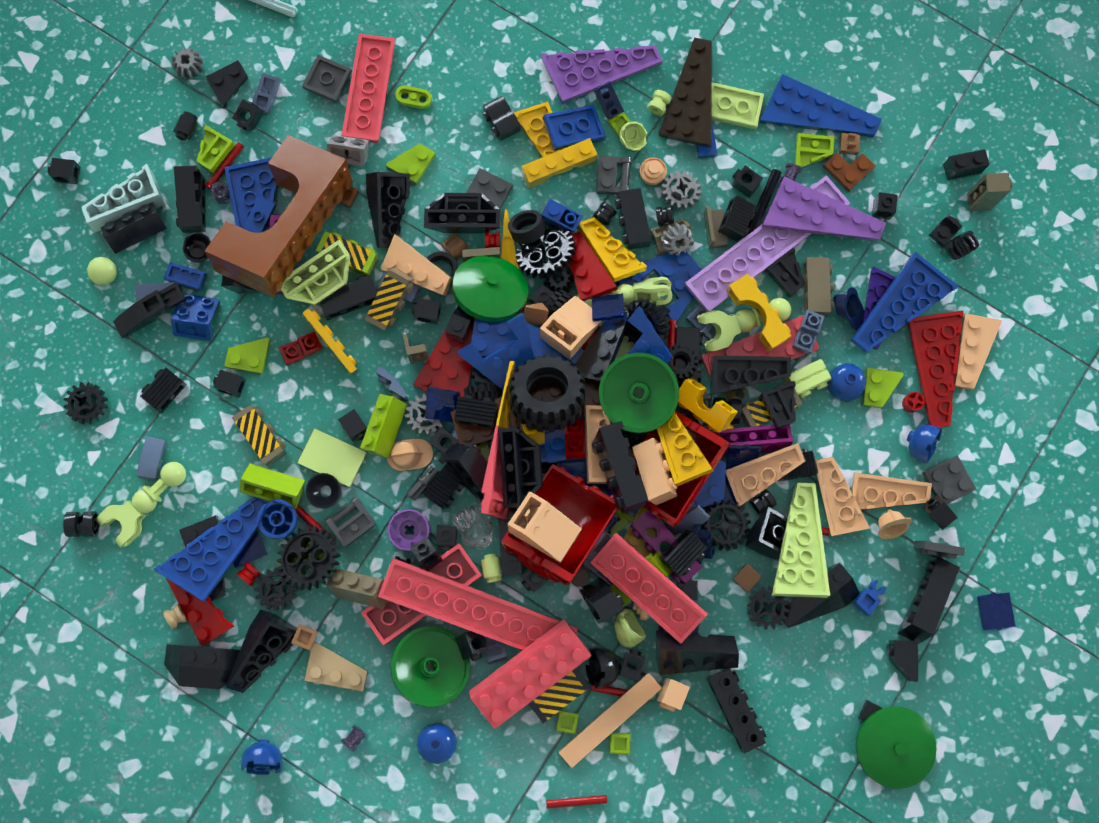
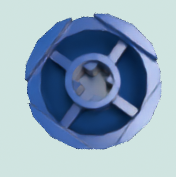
M845 363L838 365L829 373L831 380L827 382V388L829 393L837 400L839 399L844 402L853 401L863 393L866 387L864 372L854 364Z
M924 424L918 426L915 431H910L906 439L909 442L908 449L910 454L915 459L928 463L937 448L935 446L941 438L942 429Z
M275 499L265 503L258 512L257 524L261 532L269 538H286L297 527V513L293 506L284 500Z
M442 723L427 725L421 730L417 738L418 752L429 763L440 764L446 762L453 756L456 750L457 739L455 733L449 726Z
M258 740L257 743L250 745L244 751L241 770L243 771L246 768V773L256 775H269V770H275V773H279L282 771V753L269 740Z

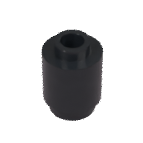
M185 111L183 115H180L173 130L176 134L175 136L182 141L190 140L198 124V118L194 114Z

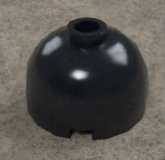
M603 647L590 648L591 657H589V665H585L588 680L591 685H596V689L607 687L616 681L621 670V662L609 649Z

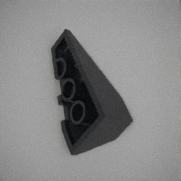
M368 173L366 174V194L377 248H389L394 234L399 236L401 218L406 210L404 206L410 194V174Z
M766 507L752 526L745 546L761 555L779 561L787 518L774 509Z
M260 609L248 629L225 685L226 688L244 693L261 677V672L266 667L272 666L276 662L275 659L282 652L286 653L293 644L291 642L297 628L276 614Z

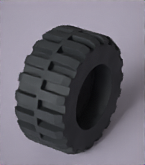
M546 355L544 358L537 356L534 357L535 360L531 361L529 359L525 361L524 366L520 365L516 372L513 373L509 385L510 405L514 416L518 417V421L524 425L526 423L527 428L531 430L536 428L538 432H543L544 430L555 432V429L561 431L566 429V425L571 426L574 424L575 419L581 416L585 405V385L580 370L576 366L573 367V363L567 360L565 362L563 358L558 356L552 358V355ZM542 386L557 387L565 393L560 399L552 402H542L530 395L532 391Z

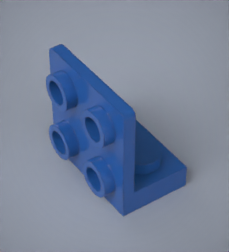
M184 294L187 300L176 306L171 317L173 335L211 341L213 337L211 321L219 305V299Z

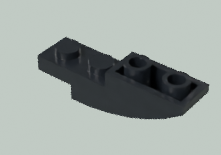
M175 282L161 291L156 290L121 313L113 323L121 338H125L156 320L157 316L183 303L187 298L180 285Z

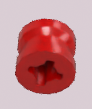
M485 232V248L500 247V232H495L494 234Z
M911 392L902 400L904 410L909 413L917 412L925 404L924 396L919 392Z
M246 562L244 569L237 573L250 586H253L254 580L260 577L261 574L249 562Z

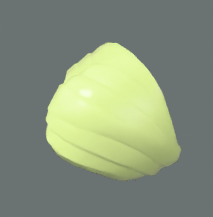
M623 609L617 614L614 628L621 646L632 648L645 639L646 634L637 621L634 612L630 609Z

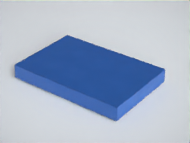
M594 105L545 114L542 117L554 151L567 148L589 138L592 143L603 141L606 138Z

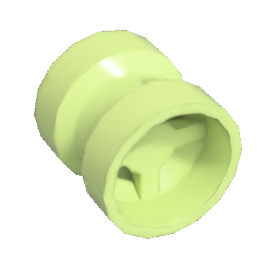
M655 90L652 96L653 100L649 102L647 108L653 114L662 116L666 111V105L671 100V96L665 91Z

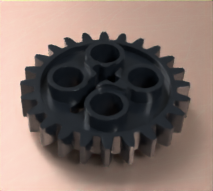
M549 225L543 236L538 240L528 244H519L520 248H516L518 254L515 257L518 266L527 276L531 274L535 278L539 275V278L542 279L546 275L549 278L550 273L556 276L558 270L564 271L563 266L569 267L568 261H573L572 255H576L574 250L576 245L573 236H571L569 231L566 232L564 227L560 229L557 225L553 229L552 225Z
M306 526L305 532L298 528L297 535L293 532L291 539L285 538L287 544L280 545L284 550L277 553L282 556V558L276 560V562L282 564L277 569L282 572L280 576L285 579V582L291 584L295 589L298 587V589L303 591L306 587L307 590L311 591L312 585L319 589L320 582L326 585L325 578L332 579L330 573L337 572L333 567L334 565H340L336 561V558L341 557L336 552L340 547L334 545L337 541L331 538L332 535L329 532L326 533L322 528L319 530L314 526L311 530L310 527ZM311 541V545L306 548L307 543ZM325 553L324 558L319 560L320 555ZM298 556V560L293 563V559ZM311 568L310 574L306 575L307 570Z

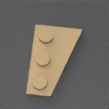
M314 642L304 681L364 691L368 671Z

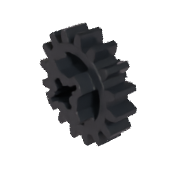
M80 382L79 388L73 385L74 391H67V394L70 396L69 398H64V401L68 402V404L63 407L69 410L66 415L72 416L71 419L73 421H79L81 424H84L85 420L89 424H92V419L99 421L98 415H105L102 409L108 408L104 404V402L108 401V398L103 397L105 392L99 390V386L96 384L93 386L90 382L86 386ZM81 400L87 401L91 406L84 405Z
M277 567L274 569V572L267 569V575L261 573L262 580H256L259 587L254 588V591L259 592L255 598L262 599L260 605L267 604L266 609L268 610L273 606L274 611H278L279 606L282 609H286V603L292 605L291 598H297L294 591L299 590L289 584V593L287 594L286 586L288 584L284 578H280L278 581L271 579L274 576H280L282 573L279 572ZM266 585L267 592L264 594V586ZM274 585L280 586L278 588L280 591L279 593L274 592ZM274 598H279L282 600L281 602L277 603L271 602V600H273Z
M770 586L768 591L761 587V593L755 590L756 596H749L752 603L747 604V607L751 608L747 614L753 615L751 622L757 620V627L763 624L765 630L768 629L769 625H771L773 630L776 629L775 624L777 623L782 626L781 620H787L788 618L785 616V613L790 612L789 609L785 608V606L789 605V601H783L786 596H774L776 598L772 600L764 598L765 595H772L773 589ZM758 601L760 603L759 610L756 612L755 606ZM765 604H773V606L771 607V613H769L768 611L764 612V610L766 609L764 606ZM781 604V613L778 615L777 607ZM766 616L771 617L773 621H763L761 619Z

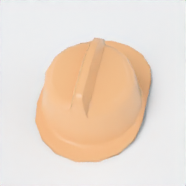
M423 439L401 440L393 444L387 460L389 465L398 471L421 469L431 462L433 450L431 445Z
M888 510L878 520L879 537L888 540L903 535L908 530L912 519L904 518L898 511Z

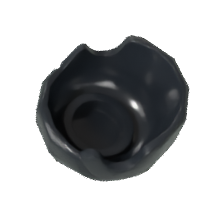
M193 232L187 235L183 244V253L186 258L194 263H202L207 260L208 257L205 250L211 243L209 237L201 232Z

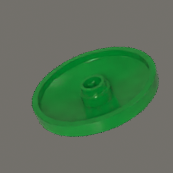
M477 256L466 260L457 268L452 281V293L460 308L470 316L487 322H501L515 317L524 308L528 297V284L522 272L511 262L495 256Z
M631 353L615 360L604 372L599 386L600 404L608 419L612 423L622 421L623 430L635 433L652 431L666 423L674 413L679 399L678 381L672 369L660 358L647 353Z
M437 626L420 627L406 634L396 645L390 663L391 677L398 692L410 703L426 708L439 707L453 701L465 688L470 674V659L463 661L455 640L457 636L449 630Z
M898 706L884 707L868 716L858 730L855 745L857 759L863 771L880 785L894 789L908 788L922 781L932 769L937 751L935 736L927 721L918 713Z

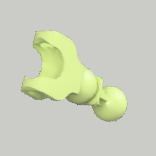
M655 277L639 283H633V286L622 284L617 287V291L584 302L594 310L599 305L614 303L615 308H617V305L626 307L633 300L643 298V300L649 298L650 302L656 301V306L664 305L672 299L671 282L667 277Z
M776 298L769 303L772 308L778 311L781 322L789 318L791 306L787 300ZM755 308L741 309L735 315H727L725 312L712 310L697 316L699 324L711 323L716 329L714 338L705 342L706 351H716L729 347L737 334L741 332L748 333L754 327H761L760 322L763 321L760 313Z
M178 462L165 464L160 472L161 478L152 487L144 485L142 490L137 491L133 495L132 501H127L123 505H110L96 518L98 524L103 526L110 525L115 520L120 521L122 531L116 538V543L120 548L128 546L139 537L142 531V520L147 516L146 513L155 509L157 501H162L159 495L169 486H179L184 482L186 470L182 464Z

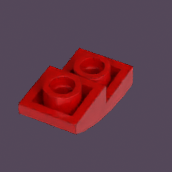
M315 331L298 337L294 342L279 347L286 366L323 349Z
M584 418L575 419V423L571 426L566 425V459L585 458Z

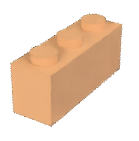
M651 438L633 446V452L648 501L658 505L677 497V486L674 484L673 477L671 476L661 442Z
M664 678L661 686L662 689L659 691L656 701L660 702V707L669 711L681 710L690 687L675 680Z

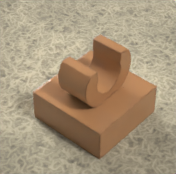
M842 133L840 135L839 153L857 155L859 153L860 135Z
M299 624L291 643L311 650L318 631Z

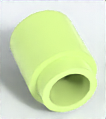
M496 554L484 555L481 565L486 582L502 581L500 557H496Z

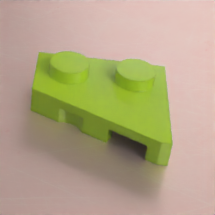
M205 125L204 140H201L200 152L196 162L214 173L235 146V143Z
M798 133L796 135L794 169H799L832 157L834 136Z
M419 143L386 164V168L394 173L410 174V182L417 185L436 154Z
M867 367L865 370L866 387L863 391L862 406L882 408L904 373Z

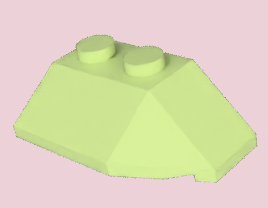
M339 239L292 271V274L286 278L281 288L287 299L316 305L347 284L350 254Z

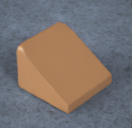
M455 233L440 244L456 261L463 256L462 250L469 249L466 243Z
M543 303L526 305L524 311L525 321L531 324L543 325L547 321L549 311Z
M745 564L733 580L748 592L762 576L751 566Z

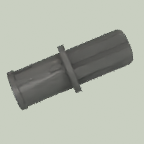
M430 466L421 478L418 477V482L407 493L408 497L416 501L428 489L440 472L436 468L434 469L433 466Z

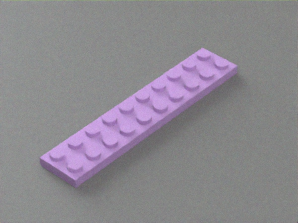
M827 175L810 187L848 206L850 204ZM760 225L685 282L684 286L704 310L710 312L730 297L726 291L730 284L747 273L750 277L755 278L812 233L798 232L793 229L782 230L777 227L766 228Z

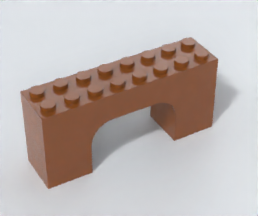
M289 135L268 162L276 185L296 193L272 228L260 233L247 231L226 221L205 250L215 272L270 297H274L281 290L284 281L292 274L294 266L302 259L303 253L307 247L311 246L314 237L322 230L323 224L327 218L331 217L333 209L341 202L344 193L350 189L353 182L345 158Z

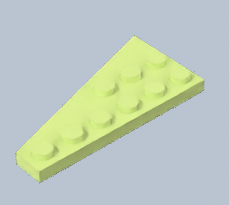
M797 483L794 485L772 596L820 598L830 596L815 483Z

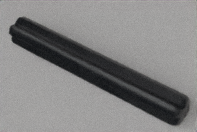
M772 169L754 211L755 216L749 222L748 227L750 230L748 235L758 228L782 174L780 170Z

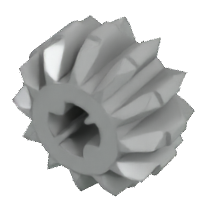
M182 47V52L175 51L176 56L171 57L173 61L171 66L177 76H181L183 79L189 76L193 80V75L199 76L198 70H203V59L198 51H193L190 47L186 51Z
M675 223L674 227L668 225L669 230H663L665 236L661 237L663 248L671 255L675 253L679 256L681 251L686 253L685 249L691 248L690 243L694 241L692 231L685 224L679 225Z

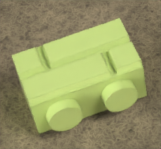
M819 359L792 372L791 377L784 379L786 383L795 381V390L802 399L812 394L811 390L815 388L819 391L827 387V382L831 380V376L822 359Z

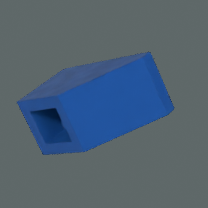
M552 199L548 201L541 214L546 225H552V228L558 225L560 229L564 227L566 232L575 233L583 218V215Z

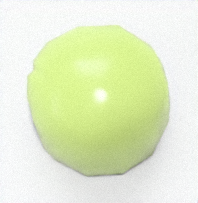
M636 121L627 122L621 128L619 139L625 148L631 151H638L647 144V131L641 123Z
M97 257L89 262L87 274L93 283L108 285L115 280L117 267L110 259Z

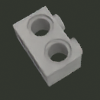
M332 135L327 143V151L345 158L347 164L364 166L368 159L369 140Z

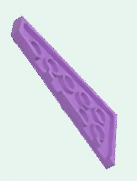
M655 45L633 47L632 49L614 48V50L606 51L605 49L565 54L564 52H557V54L547 55V53L541 54V59L562 104L594 92L593 89L604 85L608 81L614 84L659 66L663 62Z
M784 177L761 227H777L782 230L793 229L798 232L822 235L833 234L838 237L848 236L855 237V239L878 241L886 223Z

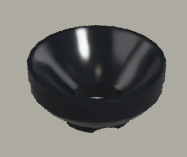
M320 473L314 475L308 481L305 492L310 504L314 507L325 509L334 506L339 501L342 490L337 478L328 473ZM323 486L331 488L330 496L323 497L321 495V488Z

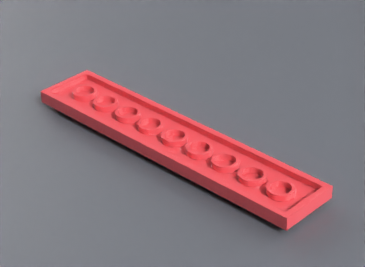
M395 558L391 560L378 597L521 650H524L560 622V620ZM569 624L577 633L578 628L576 626Z

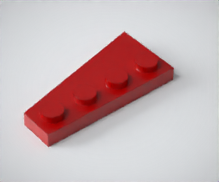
M580 231L571 234L576 245V249H574L576 255H572L574 260L569 261L580 300L584 302L617 291L616 285Z
M166 578L202 647L235 627L223 617L224 613L219 608L216 609L210 602V597L205 602H202Z

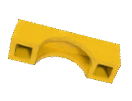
M589 138L522 165L521 173L528 189L546 182L550 177L570 168H581L596 162L598 154Z
M747 273L730 284L726 291L736 306L748 305L760 313L763 320V328L758 338L767 351L770 352L786 342L791 337L789 327L779 319L778 311L768 303L769 300L766 294L761 293L758 289L757 281Z

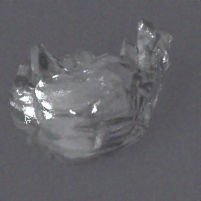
M480 504L478 506L475 505V507L473 505L470 506L469 510L467 507L459 510V513L457 512L454 518V522L461 532L462 540L472 549L486 548L493 542L494 526H492L490 516L481 513L482 508Z

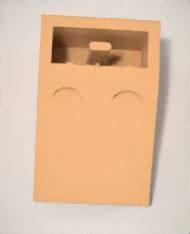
M574 296L554 312L541 326L539 338L570 360L605 320V317Z
M530 491L508 523L509 533L560 563L582 530L550 503Z

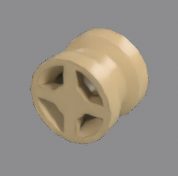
M176 604L172 610L163 612L167 623L172 629L176 628L179 623L188 621L179 604Z

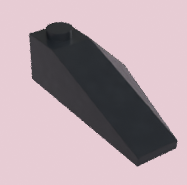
M836 563L827 570L830 590L829 597H794L789 601V605L785 606V608L790 610L789 613H785L788 619H782L788 628L844 608L856 599L860 592L854 579L841 563ZM782 608L777 611L778 615H780Z

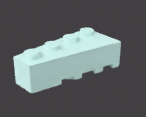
M148 164L142 166V170L136 174L132 173L127 176L128 179L121 184L112 186V189L106 194H100L81 207L87 224L95 233L101 231V227L106 223L115 221L126 213L138 210L143 205H148L152 202L156 208L166 205L154 173Z

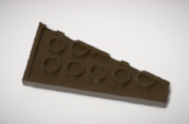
M694 37L660 128L659 136L712 148V41Z

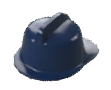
M850 287L847 292L834 295L835 310L839 317L848 319L852 328L858 330L863 322L864 309L857 290Z

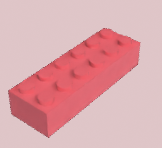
M460 543L440 556L443 561L428 570L467 586H471L483 577ZM387 601L384 609L369 606L361 612L383 646L388 645L428 616L391 601Z
M564 618L469 690L470 699L492 727L496 729L591 657V654Z

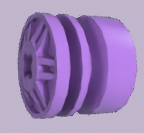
M401 510L393 515L389 521V539L393 545L401 550L412 551L411 546L426 536L428 539L430 538V522L425 515L417 510ZM407 526H409V527L414 526V527H415V528L413 529V531L415 532L413 535H412V534H408V535L406 534V532H407L406 527H407Z

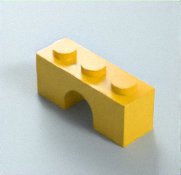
M693 378L685 379L679 389L678 405L683 409L690 410L696 419L707 423L710 430L714 432L725 431L738 411L723 400L716 402L711 409L706 407L703 402V396L707 388Z

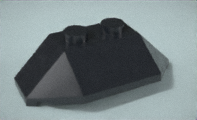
M443 193L424 208V228L442 233L482 234L500 228V209L482 193Z
M518 427L498 429L504 508H516L521 505L529 491L536 494L543 486L541 448L536 441Z
M167 644L164 665L179 686L221 689L228 681L240 650Z

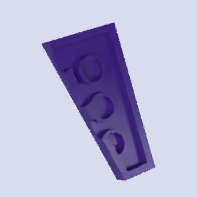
M874 266L871 268L863 322L895 279V276ZM881 342L873 347V349H879Z

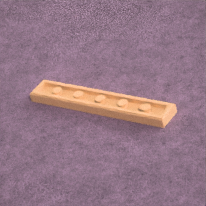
M648 672L559 751V754L573 768L661 690L662 687Z

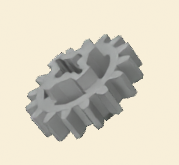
M676 170L675 175L669 173V179L664 178V184L661 186V189L664 190L661 196L666 197L664 202H670L672 207L675 205L678 211L680 207H683L685 211L687 205L692 208L694 202L697 203L699 201L698 196L702 193L699 190L701 184H696L698 177L693 179V173L691 172L687 175L686 170L682 174L678 170ZM675 181V185L669 188L671 183ZM693 192L692 197L688 199V195Z
M423 393L422 398L416 395L415 402L409 401L411 407H406V411L409 414H406L405 418L410 419L407 424L408 426L413 425V432L419 429V435L426 431L427 436H429L431 430L436 433L437 427L443 428L441 422H446V418L443 415H446L447 411L442 410L445 405L444 403L439 404V397L434 400L433 394L426 398L425 393ZM436 408L439 411L438 419L434 416ZM414 410L418 413L416 421L413 418ZM421 411L425 413L429 411L430 417L425 416L423 418ZM424 424H432L431 426L427 427L423 426Z

